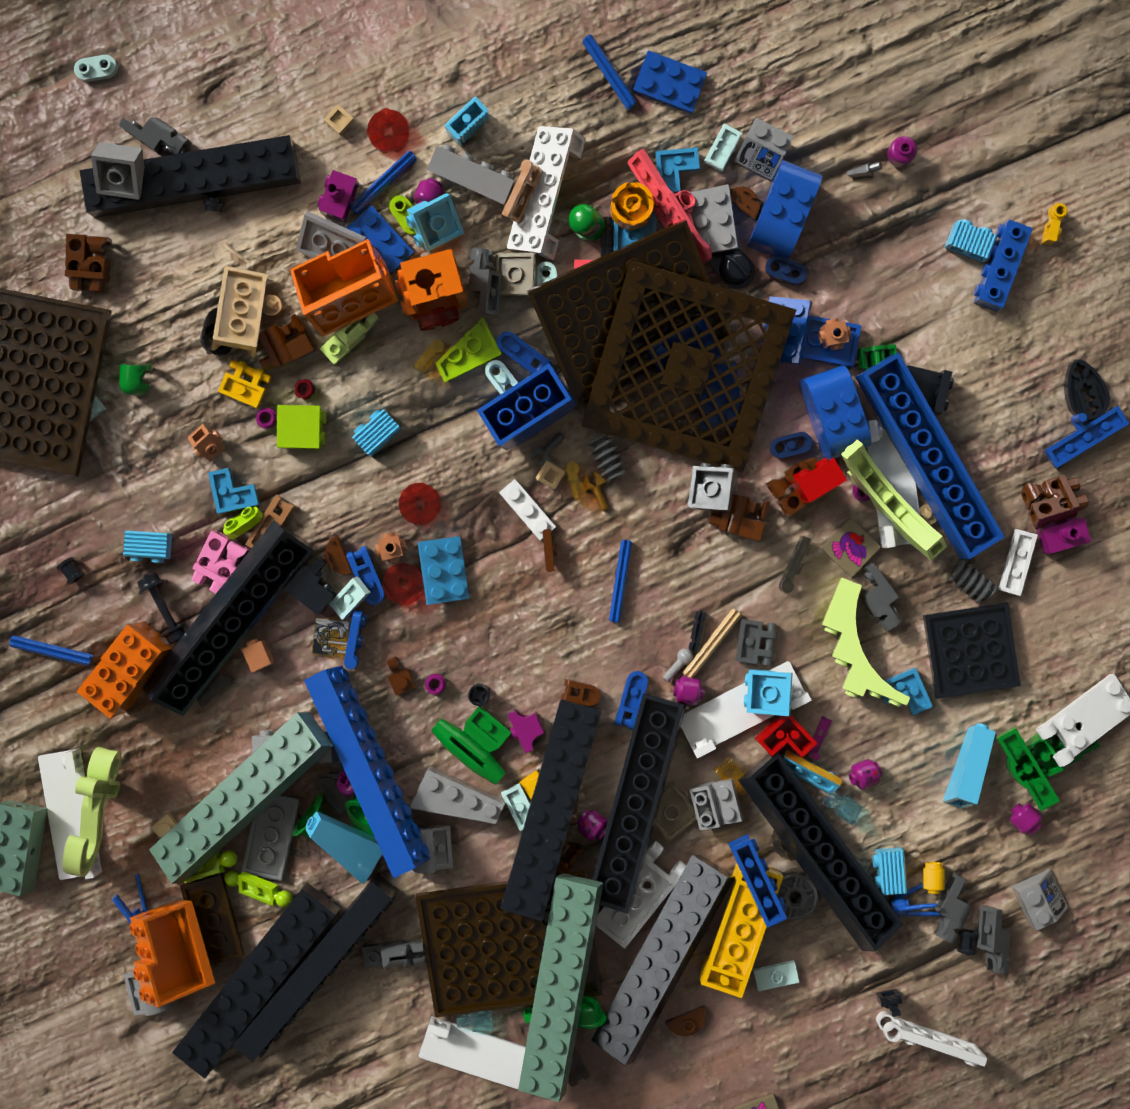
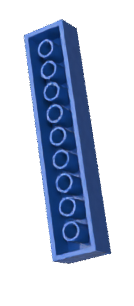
M899 352L857 375L855 378L959 559H971L1005 538Z
M343 666L325 669L305 679L304 682L393 878L430 860L429 849L420 837V829L411 817L410 807L405 804L402 797V789L396 784L393 777L394 772L384 758L385 752L376 740L375 730L369 725L367 713L358 701L359 696L349 681V673Z

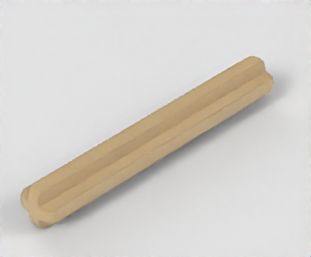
M732 609L696 654L692 662L683 671L685 676L694 678L741 618V614L737 610Z

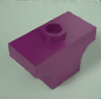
M515 709L508 713L513 726L510 730L514 739H519L525 753H528L534 748L533 740L543 734L544 729L536 712L522 715Z

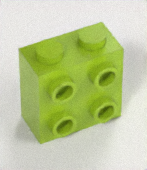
M277 405V448L323 450V445H326V432H323V424H326L327 413L323 411V407L314 405Z

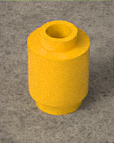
M925 862V867L923 868V888L928 889V893L940 894L941 890H945V869L943 868V863Z

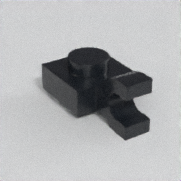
M897 989L876 993L877 1001L881 1007L889 1008L892 1017L901 1016L897 1004L902 1003V998Z

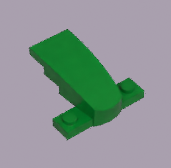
M1077 723L1076 729L1080 730V723ZM1013 727L996 736L1008 756L1006 758V767L1009 775L1021 786L1027 788L1040 811L1060 801L1046 778L1066 770V766L1083 759V755L1100 747L1099 742L1096 740L1076 755L1071 763L1059 767L1053 756L1065 748L1057 734L1042 740L1037 733L1024 742L1016 727Z

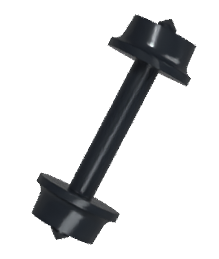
M157 573L145 574L143 579L137 582L140 589L138 593L142 595L150 592L169 630L161 634V637L166 638L169 644L178 642L187 631L188 623L185 622L177 626L158 590V587L163 585L165 580H162Z

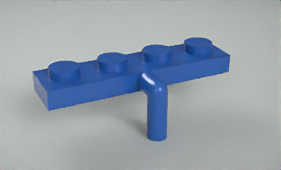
M1116 406L1086 425L1083 424L1087 419L1085 413L1073 415L1071 421L1076 431L1043 450L1053 467L1058 468L1127 426L1129 422L1120 407Z

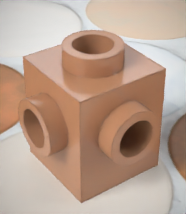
M838 318L827 320L826 324L819 331L820 343L823 344L824 349L831 348V351L843 349L844 345L849 342V338H851L849 325L846 326V321L839 322ZM837 329L839 337L833 334L834 330Z
M204 424L188 437L195 454L201 459L205 457L210 462L220 456L226 448L222 443L224 438L215 429L211 431Z
M395 532L383 534V539H379L378 545H375L378 557H382V561L388 560V563L401 561L400 557L406 556L405 551L408 550L405 538L402 539L401 535L395 536ZM388 544H393L394 550L392 552L387 550Z

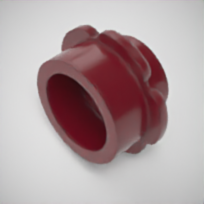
M308 379L299 380L295 384V395L303 400H308L311 398V395H314L315 386Z

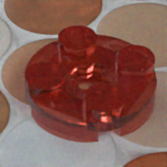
M384 108L371 117L368 123L367 134L371 144L382 153L398 152L407 145L410 138V128L406 118L401 113ZM386 127H393L392 131L394 134L392 136L390 134L384 135Z
M442 306L433 309V314H423L416 317L420 330L429 331L434 330L437 326L444 327L457 322L460 315L457 306L446 309Z
M414 483L401 492L399 510L408 522L416 525H425L432 522L440 512L441 498L432 486L425 483ZM417 498H421L422 501L426 502L422 510L414 506Z
M398 563L391 566L386 571L383 579V591L390 601L402 605H408L417 601L424 591L423 577L420 569L410 563ZM401 578L409 580L408 589L405 590L404 587L399 588L398 585L401 583Z

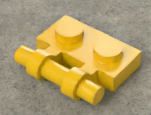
M232 359L229 367L236 371L234 375L225 373L218 392L259 408L266 389L260 387L259 384L261 381L270 383L272 376L265 373L263 369H255L248 366L244 361L238 362ZM244 373L253 377L251 383L241 379Z

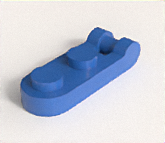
M505 331L498 336L497 345L500 351L529 373H535L548 363L552 365L550 360L514 333ZM535 359L540 362L536 368L531 365Z
M367 546L360 547V550L354 553L353 551L346 553L354 576H358L371 592L365 598V601L372 605L381 603L385 598V590ZM363 558L365 564L358 566L357 560Z
M355 609L353 612L344 665L347 669H354L360 663L357 651L358 648L361 649L363 636H360L361 628H365L367 616L364 615L362 610Z
M633 671L628 675L614 725L628 726V729H634L642 695L646 692L648 685L647 676L643 672ZM625 711L632 713L631 719L623 717Z

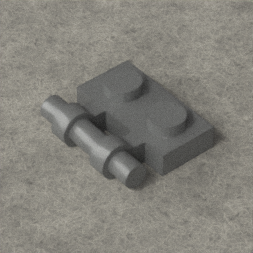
M741 619L735 661L757 664L758 656H764L763 665H771L772 657L775 654L773 646L774 639H777V624L768 623V629L765 631L762 630L763 622ZM761 637H766L765 649H759Z

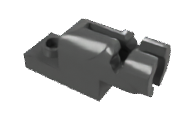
M151 117L143 127L134 120L129 122L124 118L119 124L123 130L158 155L163 150L172 154L185 153L191 146V141L180 133L178 134L174 128L158 118Z
M471 248L470 259L474 260V263L469 266V291L480 294L478 312L498 316L502 273L492 270L493 251L483 248Z
M869 563L863 567L866 572L864 576L870 584L874 583L875 585L862 594L863 601L874 617L882 616L879 623L885 631H889L903 620L895 604H891L899 597L876 565Z
M954 871L937 902V907L934 908L939 914L943 915L939 919L935 934L952 944H955L959 936L954 929H963V925L971 911V905L958 897L965 889L966 879Z
M980 905L977 948L986 950V970L993 969L992 972L1009 973L1010 961H1007V958L1011 953L1009 949L1011 930L1001 927L1003 910L988 905Z
M397 940L362 946L365 968L383 966V969L426 964L425 953H415L424 951L423 941L405 942V940Z

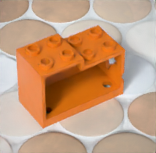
M369 239L334 256L327 251L290 269L303 315L322 337L399 301L386 262Z
M452 249L400 263L401 270H398V280H395V285L400 297L403 296L404 299L400 301L403 313L406 317H410L412 322L469 306Z
M145 621L127 624L100 658L102 660L76 692L109 718L124 714L143 692L142 687L175 645L173 643L169 644L166 638H162L161 634Z
M177 899L130 917V932L136 938L137 944L135 949L137 955L141 957V959L133 962L135 966L133 968V975L136 981L139 980L141 987L139 989V996L143 1002L145 1001V1003L155 1007H161L215 984L192 901Z

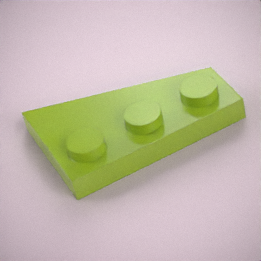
M482 317L435 364L444 382L447 383L502 356Z

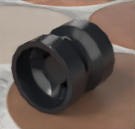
M483 683L473 685L468 692V699L475 706L484 705L490 697V690Z

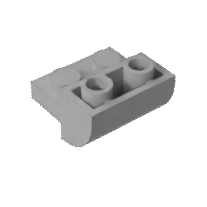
M733 778L705 782L689 790L700 831L744 820Z
M450 825L419 827L420 837L423 843L427 845L431 859L409 872L434 873L435 870L453 868Z
M133 971L124 974L134 1016L142 1014L150 1016L178 1005L177 1000L161 1007H155L145 1003V1001L143 1002L139 996V989H141L139 980L136 981Z

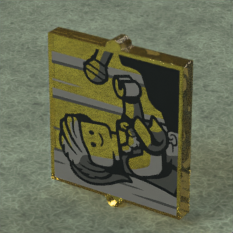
M315 617L312 654L326 655L328 658L331 656L345 657L350 621L337 620L335 617L331 619Z

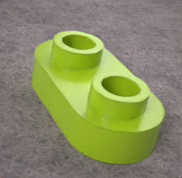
M401 195L395 196L390 201V211L404 232L410 236H415L414 228L411 229L406 221V217L409 216L407 209L413 206L406 197ZM398 203L404 204L402 209H397L396 205Z
M256 506L247 507L238 516L226 521L223 533L229 539H236L258 524L263 517V513Z

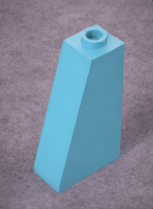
M978 723L968 728L943 802L962 809L978 805L996 733L990 730L989 726Z
M318 811L307 821L306 831L309 837L357 880L365 884L382 855L375 837Z

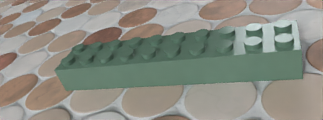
M297 712L149 849L171 884L187 881L333 747V744L310 712Z
M565 873L556 877L518 1091L560 1102L566 1094L601 900L602 882Z

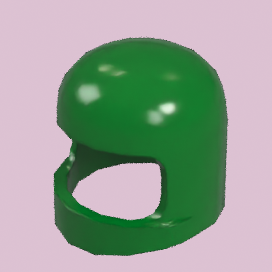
M580 204L574 207L569 214L568 222L570 228L581 239L595 241L603 234L605 221L600 212L594 207ZM597 223L600 225V229L595 235L591 237L582 236L590 233Z
M153 363L146 365L120 364V389L125 394L132 396L147 394L151 384H144L142 382V373L145 370L153 371Z

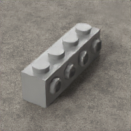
M444 144L443 147L436 146L427 168L428 171L501 204H506L514 184L517 182V180L513 179V174L505 170H501V173L493 170V165L484 161L479 164L474 161L475 157L463 152L462 155L455 153L454 147Z

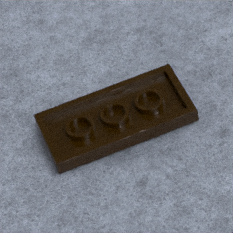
M223 873L182 884L180 888L183 899L193 903L210 965L243 957L245 953Z

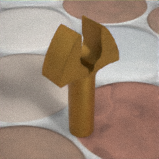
M593 472L597 479L595 487L590 484L586 475L584 491L588 489L593 491L601 511H606L609 507L601 490L602 484L606 483L605 479L601 478V475Z

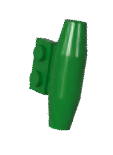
M478 706L467 719L464 731L443 718L432 728L431 732L447 751L475 774L496 785L506 773L490 752L497 750L511 734V731L481 706Z

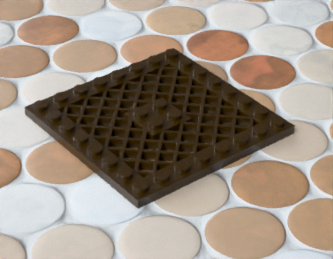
M630 260L581 426L720 467L722 464L732 465L735 470L743 473L795 317L796 309ZM645 288L652 289L648 293L644 294ZM659 292L672 295V297L663 301ZM655 293L660 303L649 309L645 298ZM679 298L692 301L693 303L683 307ZM676 299L681 309L670 315L665 305ZM642 301L647 311L637 315ZM700 304L714 309L704 314ZM697 306L701 316L691 321L686 311ZM663 307L667 317L656 322L652 312ZM720 310L732 313L734 315L727 319H724ZM717 312L722 322L711 327L706 317ZM683 313L688 323L677 328L672 318ZM649 314L654 324L643 330L638 319ZM741 316L755 321L745 326ZM738 318L742 328L732 333L727 323ZM704 319L708 329L697 334L693 324ZM670 321L674 330L663 335L659 325ZM636 322L637 326L640 329V332L631 336L634 324ZM762 323L768 324L766 331ZM758 324L763 334L752 339L748 329ZM724 325L729 335L718 340L714 330ZM690 326L695 336L684 342L679 332ZM656 328L661 337L650 343L645 333ZM745 332L749 341L738 346L734 337ZM711 333L715 342L704 347L700 338ZM677 334L681 343L673 341L670 349L666 339ZM643 335L648 345L636 350L632 340ZM731 339L735 349L725 354L720 344ZM763 339L760 350L758 351L755 342ZM697 340L701 349L689 346L688 344ZM663 341L668 351L657 356L653 346ZM628 343H630L634 352L625 357ZM752 345L756 354L745 360L741 350ZM718 346L722 356L713 360L715 354L709 352V350ZM650 348L654 358L643 363L639 354ZM738 352L742 362L732 367L727 357ZM637 356L641 366L630 371L626 361ZM668 356L664 369L659 360ZM756 359L754 369L752 372L748 363ZM725 360L729 369L718 374L714 364ZM657 362L661 372L651 377L646 367ZM623 363L628 373L618 377ZM745 365L749 375L739 380L734 371ZM710 368H712L715 376L707 380ZM643 369L648 379L637 384L633 374ZM732 373L736 382L725 387L721 378ZM630 376L635 386L624 391L620 381ZM662 376L661 383L666 384V386L658 390L653 380ZM718 380L722 390L711 394L707 385ZM750 380L745 393L741 384ZM651 383L655 392L644 397L640 387ZM617 384L621 393L612 398ZM738 386L742 396L732 400L727 391ZM674 387L686 390L687 392L678 396ZM705 387L709 397L698 402L694 393L702 395ZM671 388L675 398L665 403L660 394ZM637 390L642 399L631 404L627 394ZM725 393L729 403L718 407L714 398ZM691 394L696 404L685 409L681 399ZM658 396L662 405L651 410L647 401ZM624 397L628 406L618 411L613 402ZM743 400L738 413L735 404ZM678 401L682 411L671 416L667 407ZM712 401L716 410L705 415L701 405ZM644 403L649 412L638 417L634 408ZM610 404L614 412L608 411ZM732 406L736 415L725 421L721 411ZM698 408L702 417L692 422L687 413ZM665 409L669 418L658 423L654 414ZM631 410L635 418L624 416L622 414ZM719 414L722 423L712 428L708 418ZM685 415L689 424L678 429L674 420ZM651 416L655 424L648 423L642 420ZM705 421L709 430L699 435L694 426ZM736 421V424H735V427H734V430H733V433H732L731 430H730V428H729V426H728V424H730V423ZM672 422L675 430L662 426ZM725 427L729 436L719 441L715 431ZM692 428L696 436L683 432ZM712 434L716 442L703 438Z

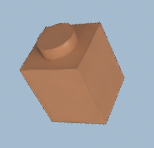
M258 638L246 643L247 647L241 649L251 673L275 663L266 640L259 641Z

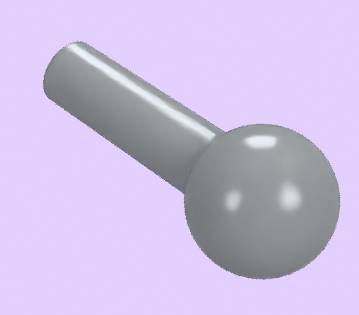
M685 648L678 652V660L662 677L664 681L669 683L684 665H689L694 659L692 651Z

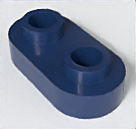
M772 256L765 264V271L769 277L792 285L801 284L807 277L806 267L790 259ZM772 265H778L779 270L774 271ZM793 271L798 272V278L792 276Z
M805 432L776 438L770 444V453L778 459L805 453L812 446V438ZM798 439H802L804 441V445L802 447H799L797 445ZM778 444L783 446L784 450L782 452L777 451L776 447Z

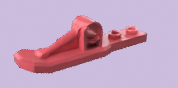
M644 149L637 151L627 163L638 181L648 187L652 193L653 211L664 228L684 219L687 220L703 265L712 258L711 247L701 238L694 227L691 216L692 207L695 205L694 196L686 190L674 194L664 182Z

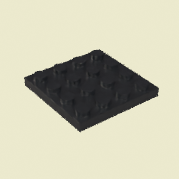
M1008 602L923 615L935 698L939 699L1021 686Z

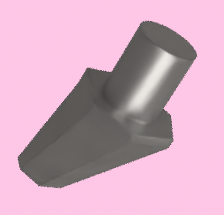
M866 163L847 171V175L849 177L873 176L874 172L883 169L882 163Z

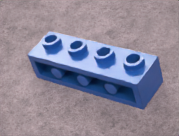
M1010 219L1003 223V225H999L996 231L998 238L991 251L988 264L984 265L981 272L983 279L981 284H978L974 290L973 295L976 296L974 303L995 311L1004 308L1033 228Z
M748 834L729 842L728 845L767 928L786 920L787 917L784 911L787 910V907L782 897L777 898L775 891L778 888L774 879H769L766 874L769 868L764 858L759 859L757 851L760 849L755 838L750 839Z

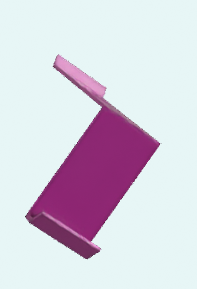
M822 716L813 736V739L818 744L810 750L809 757L817 761L821 757L818 751L832 721ZM823 730V734L819 736V731Z

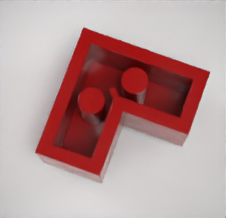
M825 457L815 463L816 468L810 471L806 468L793 475L795 479L790 481L803 504L814 501L847 481L835 458L828 460Z
M791 714L790 716L778 715L755 737L756 741L771 756L788 743L803 758L818 744Z

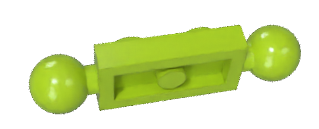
M227 850L220 854L219 851L184 883L225 872L224 867H232L236 864V853Z
M230 870L224 876V881L229 887L239 885V893L271 906L277 903L279 907L286 908L293 900V896L289 891L283 890L278 892L277 884L243 871L240 874L236 870Z

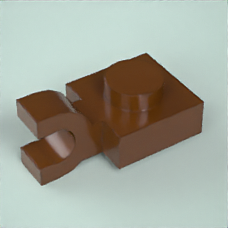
M396 656L388 659L387 664L393 673L388 675V679L395 695L397 696L415 688L416 685L408 668L401 670Z

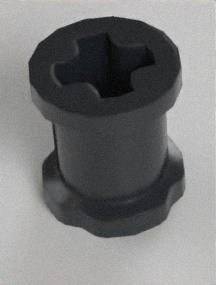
M73 557L64 560L56 567L67 578L68 585L77 582L85 575L75 565Z
M959 929L961 937L960 947L957 948V951L967 955L977 954L975 942L978 932L971 929Z

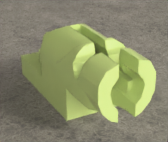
M375 313L370 314L365 319V323L360 319L335 331V335L320 348V351L336 365L365 338L364 334L379 319Z

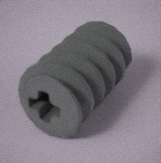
M609 434L588 443V447L595 446L591 454H598L594 461L602 462L597 468L598 470H605L601 474V478H608L606 481L627 472V469H620L624 462H617L621 454L613 453L618 447L610 446L614 438H607Z
M961 559L952 569L949 581L952 582L957 579L956 587L963 584V593L971 590L968 597L972 598L976 595L975 603L990 598L996 591L997 585H992L990 579L985 580L984 574H979L977 568L972 569L971 563H966V559Z

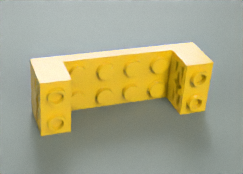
M736 863L732 874L735 877L733 889L710 956H704L698 975L701 985L742 998L767 926ZM768 866L769 870L766 871L769 879H774L778 888L775 891L777 895L783 875L779 869Z

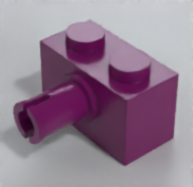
M332 170L331 175H328L325 180V193L318 200L317 207H319L320 213L346 223L351 209L350 205L354 201L360 184L357 178Z
M1069 517L1064 522L1056 524V521L1045 524L1043 528L1037 529L1044 554L1055 553L1091 542L1084 517Z

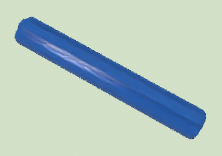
M591 34L583 39V45L627 110L633 108L636 105V100Z
M410 150L407 151L350 205L352 211L357 215L360 214L417 160L415 154Z
M622 540L620 545L609 621L619 623L621 620L632 549V541Z
M12 636L9 642V646L81 665L89 666L93 660V655L19 636Z

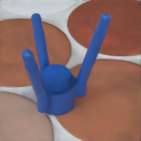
M136 874L135 878L143 910L137 908L130 911L119 895L116 894L112 898V901L126 917L129 924H131L130 917L148 911L139 874Z
M923 883L907 890L906 894H894L895 899L890 900V905L898 917L940 916L941 914L938 912L910 911L935 908L937 904L909 906L908 899H903V897L923 888Z

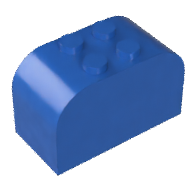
M782 160L747 247L770 256H780L788 259L801 234L823 176Z
M548 363L479 408L477 412L498 446L509 450L524 443L567 415L576 407L577 403L555 368Z
M844 365L797 382L823 458L827 457L829 460L842 456L841 454L856 440L860 441L865 448L871 446L872 439L869 426L852 377Z

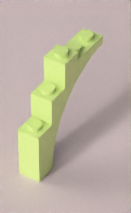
M856 440L852 445H849L841 455L849 469L847 473L853 484L870 497L874 507L893 523L898 534L932 561L947 547L943 536L919 516L893 488L875 465L860 441Z
M840 578L822 625L826 626L825 631L836 635L837 632H841L832 656L836 658V663L846 667L848 663L851 664L842 686L843 689H846L845 694L857 698L858 695L864 696L866 689H868L869 695L879 699L881 695L890 698L888 702L898 707H901V704L907 705L910 697L895 690L881 679L871 667L862 651L856 627L857 600L862 585Z

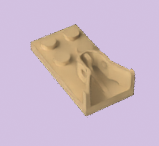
M224 266L211 350H216L221 345L245 349L251 357L255 358L267 274Z

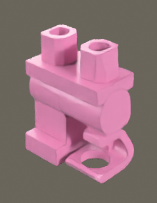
M212 530L197 562L192 568L195 570L192 581L199 585H204L207 578H211L214 581L209 590L216 594L237 568V563L240 560L239 557L247 554L251 549L233 539H229L218 530ZM227 549V559H223L222 557Z

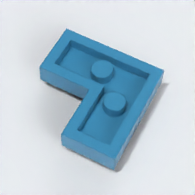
M698 147L655 152L656 168L668 188L674 194L680 192L679 172L699 171L700 169Z
M230 468L208 472L217 514L260 505L256 485L251 484L235 488Z
M915 667L884 680L895 690L910 697L907 705L912 715L933 707ZM881 695L883 703H889L890 698Z

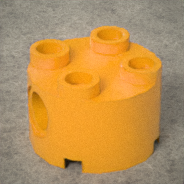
M627 182L620 185L612 195L610 213L615 223L628 231H634L646 225L653 211V195L648 187L642 183Z

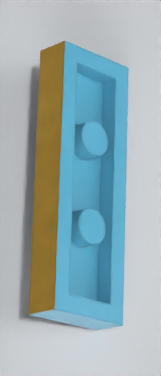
M786 750L781 755L796 777L830 795L841 786L843 779L835 776L832 772L818 767L815 763L799 757L796 753Z

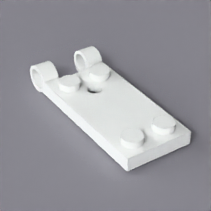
M1109 674L1048 721L1037 727L1036 731L1042 740L1048 739L1054 734L1058 735L1065 748L1054 754L1053 758L1059 767L1071 763L1076 755L1130 715V698L1115 674ZM1077 723H1080V730L1076 729Z
M654 841L648 847L632 910L627 914L603 906L598 912L596 926L623 948L628 946L675 887L686 867V864L679 860L673 866L670 873L667 874L653 863L664 849L657 841ZM646 881L651 883V887L648 889L643 886Z
M886 1011L880 1012L876 1017L878 1026L883 1030L885 1037L891 1042H897L902 1038L909 1045L916 1046V1044L955 1056L974 1067L977 1064L984 1067L986 1065L987 1057L974 1043L898 1017H892ZM890 1017V1022H887L884 1026L880 1024L882 1018ZM893 1028L897 1029L898 1032L895 1036L887 1035L888 1031H891Z

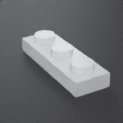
M515 479L499 492L539 540L543 539V530L551 529L552 531L556 527Z
M1018 529L1014 530L998 590L1021 596L1037 534Z

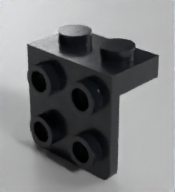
M908 365L907 368L934 415L943 414V411L947 410L949 404L947 394L948 390L952 389L954 378H951L953 372L948 370L936 372Z

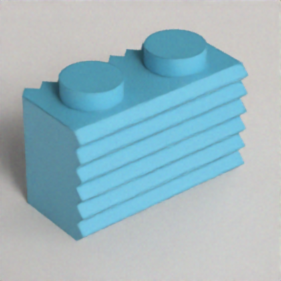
M475 96L444 125L446 133L458 146H462V143H465V140H468L471 134L474 135V132H477V129H480V126H483V123L489 120L488 109Z
M962 219L953 224L944 248L984 263L989 259L998 235L993 234V231L989 228H977L973 226L971 221Z
M384 409L382 411L376 410L369 417L371 419L366 425L361 424L354 430L355 435L352 438L370 457H373L402 430Z
M124 532L123 556H130V561H143V557L151 558V562L164 563V559L171 558V533Z
M901 847L875 849L876 854L872 856L873 867L877 869V876H874L875 886L882 895L906 894L907 882L904 850Z

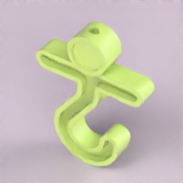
M96 747L89 761L87 777L80 776L77 781L75 793L84 795L81 807L80 837L70 835L66 841L62 864L63 872L66 874L85 877L95 862L103 835L107 798H116L120 789V782L115 781L121 763L120 751Z

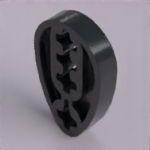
M1075 360L1068 365L1064 380V393L1069 411L1072 415L1085 413L1087 415L1086 420L1100 417L1105 413L1110 403V395L1103 379L1084 360ZM1077 366L1082 367V371H1080V374L1078 372H1074V369ZM1083 385L1084 387L1088 386L1089 390L1086 391V393H1081L1080 389L1083 388ZM1086 395L1088 397H1092V400L1089 403L1084 402ZM1090 406L1095 407V411H1093V414L1091 412H1087V409L1090 408Z

